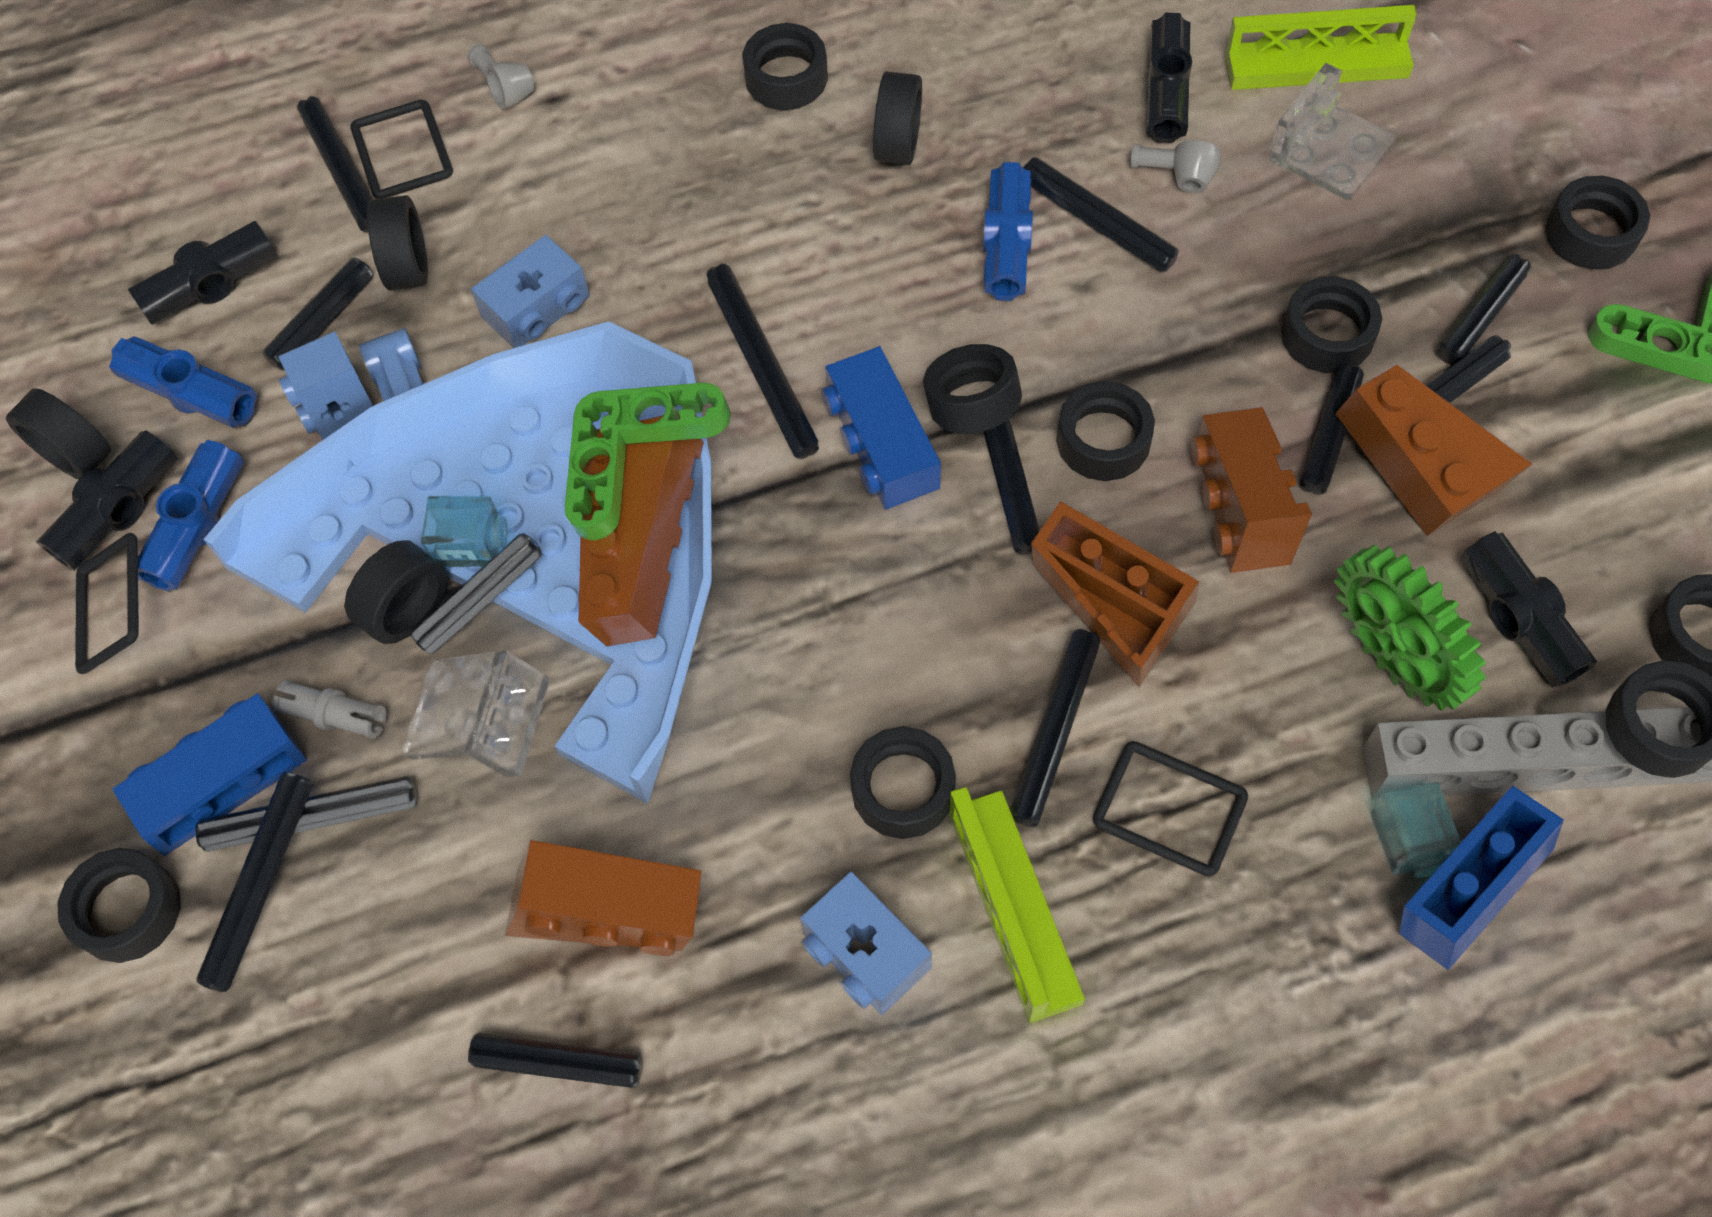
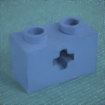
M547 235L541 237L471 288L481 317L513 348L523 346L529 341L537 339L549 326L565 314L575 311L584 300L590 297L582 267Z
M332 332L278 356L287 376L278 380L291 406H296L297 414L308 434L318 431L322 440H324L373 406L336 332Z
M852 872L848 873L800 917L803 934L806 936L801 941L803 947L822 967H826L830 962L845 977L840 983L841 986L862 1009L871 1004L882 1016L932 969V953ZM856 939L860 944L865 945L871 940L873 953L869 956L863 950H859L853 955L851 943Z

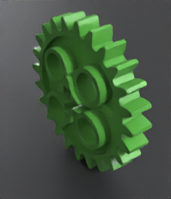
M1372 545L1368 549L1364 547L1337 568L1340 576L1334 580V583L1341 591L1336 594V598L1347 607L1341 612L1342 616L1353 622L1355 627L1350 630L1351 634L1359 637L1362 641L1364 653L1373 654L1376 657V666L1380 670L1386 668L1390 672L1391 681L1395 686L1400 682L1403 683L1410 698L1418 694L1425 706L1428 707L1434 703L1441 711L1446 707H1449L1451 710L1455 709L1482 689L1479 683L1485 680L1486 676L1480 668L1486 664V661L1474 651L1481 646L1480 641L1466 632V629L1472 626L1470 621L1459 617L1455 611L1459 605L1456 600H1446L1442 596L1443 584L1440 581L1432 585L1427 580L1426 569L1422 565L1414 570L1406 554L1396 558L1391 547L1387 546L1381 551L1377 545Z

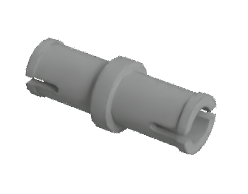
M284 680L276 690L289 694V697L295 700L276 695L273 697V708L276 713L288 714L313 721L318 729L325 731L339 728L364 735L366 738L375 739L380 735L383 728L371 725L372 722L364 719L367 718L381 723L386 722V709L384 706L345 697V693L342 690L328 687L322 691L296 684L294 681Z

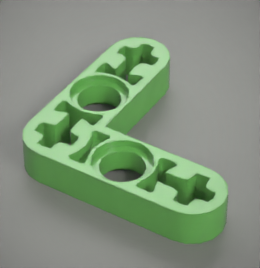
M1712 273L1704 286L1695 325L1629 306L1612 304L1600 309L1588 330V338L1591 344L1596 349L1609 355L1705 383H1712V354L1710 353L1712 349ZM1612 325L1618 327V334L1612 332ZM1641 332L1643 333V336L1641 337L1640 341L1636 340V337ZM1663 336L1669 338L1675 343L1677 350L1669 352L1659 349L1654 344L1652 337Z
M691 383L605 390L590 393L580 400L576 405L573 417L565 498V515L579 536L587 540L602 539L611 534L618 526L621 513L626 444L709 438L716 436L729 424L731 413L724 394L719 387L711 383ZM653 405H661L666 408L663 417L652 424L639 422L640 415L646 408ZM681 405L683 409L677 411L676 407ZM703 405H712V407L707 408L705 416L697 417L696 414L702 412ZM608 412L609 415L604 416L601 420L600 431L604 438H599L598 430L593 422L600 419L601 413ZM606 455L610 457L608 466L601 473L595 475L584 473L585 464L594 456ZM589 491L595 492V500L602 510L594 511L592 519L586 520L583 515L590 514L593 507V497Z

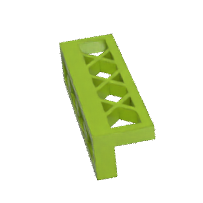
M1402 5L1233 17L1224 56L1231 90L1410 78L1414 63L1408 39L1417 16L1415 6ZM1386 23H1399L1396 32L1378 34L1375 32ZM1342 26H1353L1355 28L1344 36L1330 35ZM1298 29H1308L1310 31L1300 39L1288 40L1286 38L1287 35ZM1263 32L1265 34L1255 42L1241 43L1243 33Z
M967 787L950 792L949 815L1028 1023L1030 1024L1082 1006L1085 997L1002 790L971 800Z

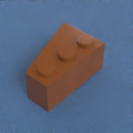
M1398 365L1357 388L1336 413L1337 417L1427 536L1506 487L1532 465L1520 454Z
M1263 407L1202 415L1197 436H1192L1190 448L1194 465L1196 467L1202 466L1205 480L1202 482V496L1205 508L1214 511L1217 522L1214 526V542L1217 553L1226 556L1230 573L1291 565L1312 512L1307 502L1296 504L1289 487H1295L1297 480L1292 469L1281 471L1276 455L1281 454L1282 448Z
M1060 501L1031 543L1033 565L1091 632L1099 635L1100 643L1140 688L1196 603L1199 581Z
M530 840L517 870L505 936L581 942L597 946L639 947L640 951L651 955H673L674 951H682L693 938L702 870Z

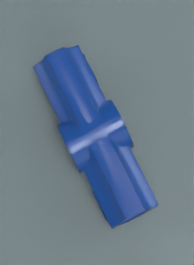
M1003 162L1000 167L991 170L989 208H985L983 252H987L984 270L985 293L991 294L996 300L1013 301L1015 297L1025 294L1027 253L1031 252L1033 210H1029L1031 171L1025 170L1017 162Z
M136 336L129 339L121 338L111 350L112 360L109 368L115 376L168 399L179 412H198L231 428L241 424L246 425L255 413L254 407L258 396L252 387L198 364L194 356L188 351L180 349L168 351Z
M206 440L205 443H200L179 483L166 488L157 499L156 510L160 517L138 556L139 580L167 592H170L171 589H177L199 546L206 545L203 539L220 520L217 513L244 464V460L239 453L232 451L219 442Z

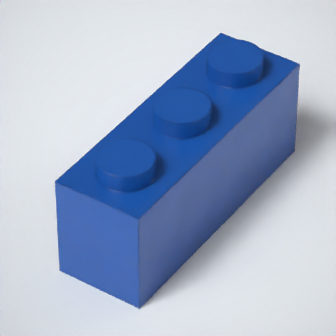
M881 346L825 366L827 386L821 388L825 407L831 417L838 414L843 424L840 427L843 443L849 455L857 453L862 463L859 471L868 494L877 493L884 509L887 510L939 490L941 462Z
M257 693L248 700H243L230 706L222 717L201 731L186 735L176 744L175 748L152 763L144 764L134 769L126 780L112 788L142 839L163 856H166L196 836L195 826L200 820L229 814L278 781L281 774L291 772L306 762L307 759L274 711Z
M1512 785L1404 906L1399 934L1445 969L1449 970L1554 850L1564 819Z

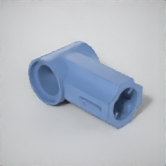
M406 328L358 344L368 372L374 384L378 385L383 401L424 384L418 371L422 368Z

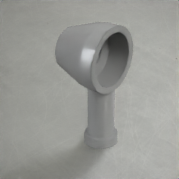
M481 44L474 45L469 49L467 54L469 62L474 67H477L486 77L491 96L500 109L516 105L533 92L534 81L526 64L495 62L490 56L489 50Z
M1201 140L1181 142L1176 146L1175 150L1142 147L1140 144H1134L1131 155V167L1172 168L1175 172L1177 186L1181 190L1189 193H1200L1206 190L1220 165L1221 151L1215 145Z

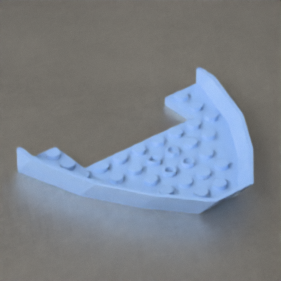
M609 321L492 354L370 407L237 499L203 540L227 570L306 613L367 535L387 545L395 541H412L445 566L448 578L461 585L467 582L517 535L521 533L529 535L542 550V556L492 601L611 665L554 747L562 757L648 804L670 737L712 583L711 459L707 438H701L704 442L700 459L694 460L690 476L694 481L690 501L684 500L678 524L682 529L678 548L672 549L667 569L671 574L656 638L606 647L578 622L581 536L578 535L565 515L572 427L576 405L586 395L605 390L696 383L692 361ZM661 405L650 406L642 412L639 421L663 416L666 408ZM681 405L676 407L677 411L683 409ZM608 412L601 413L600 419L593 422L596 429H601V420L604 416L609 415ZM702 412L696 414L697 417H702ZM436 550H472L477 560H469L467 555H460L462 558H454L450 554H446L448 560H441Z

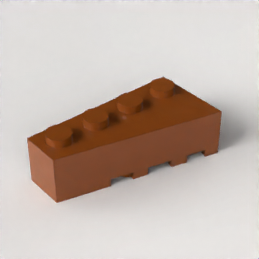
M663 416L640 420L639 422L643 424H652L660 420ZM597 429L599 438H604L600 429ZM701 438L626 444L621 513L618 526L611 534L602 539L587 540L580 537L578 622L606 647L656 638L671 574L667 569L672 549L679 546L682 529L678 524L684 500L690 501L694 484L690 476L694 460L700 459L704 444ZM606 455L594 456L585 464L584 473L589 475L601 473L608 466L610 457ZM589 491L593 497V507L590 514L583 515L586 520L592 519L594 511L602 510L595 500V492Z

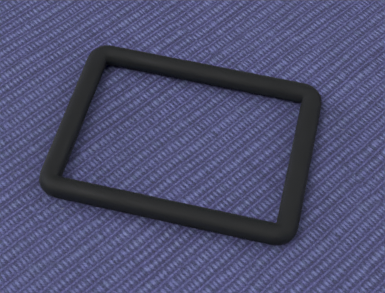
M416 100L355 119L351 122L350 130L372 195L375 198L391 197L447 179L452 175L453 168L431 107L426 100ZM422 109L444 170L380 190L360 128Z
M134 533L125 534L77 569L75 668L79 674L90 672L133 644L138 638V539ZM127 547V635L87 660V574Z
M1132 741L1127 743L1122 750L1093 815V824L1099 830L1209 877L1217 874L1248 801V792L1238 784L1144 744ZM1134 752L1237 796L1209 865L1104 820Z

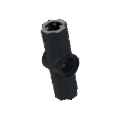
M1165 12L1159 19L1152 20L1149 77L1146 89L1148 98L1147 134L1152 135L1160 143H1173L1176 139L1186 136L1188 131L1189 78L1193 63L1190 55L1191 22L1186 21L1181 13Z
M253 221L212 244L204 241H192L183 245L175 253L173 265L132 286L128 291L147 320L153 325L196 300L204 304H212L223 300L232 291L235 279L278 255L259 224Z
M147 430L141 431L105 470L94 468L79 478L72 491L73 503L36 543L59 563L70 570H75L112 530L123 531L137 522L144 509V496L179 458L158 437Z
M1494 531L1485 535L1464 550L1460 559L1489 598V611L1495 627L1509 641L1519 640L1552 688L1556 686L1560 688L1593 668L1598 661L1565 618L1566 606L1558 587L1546 577L1539 576L1536 578L1503 532L1497 533Z

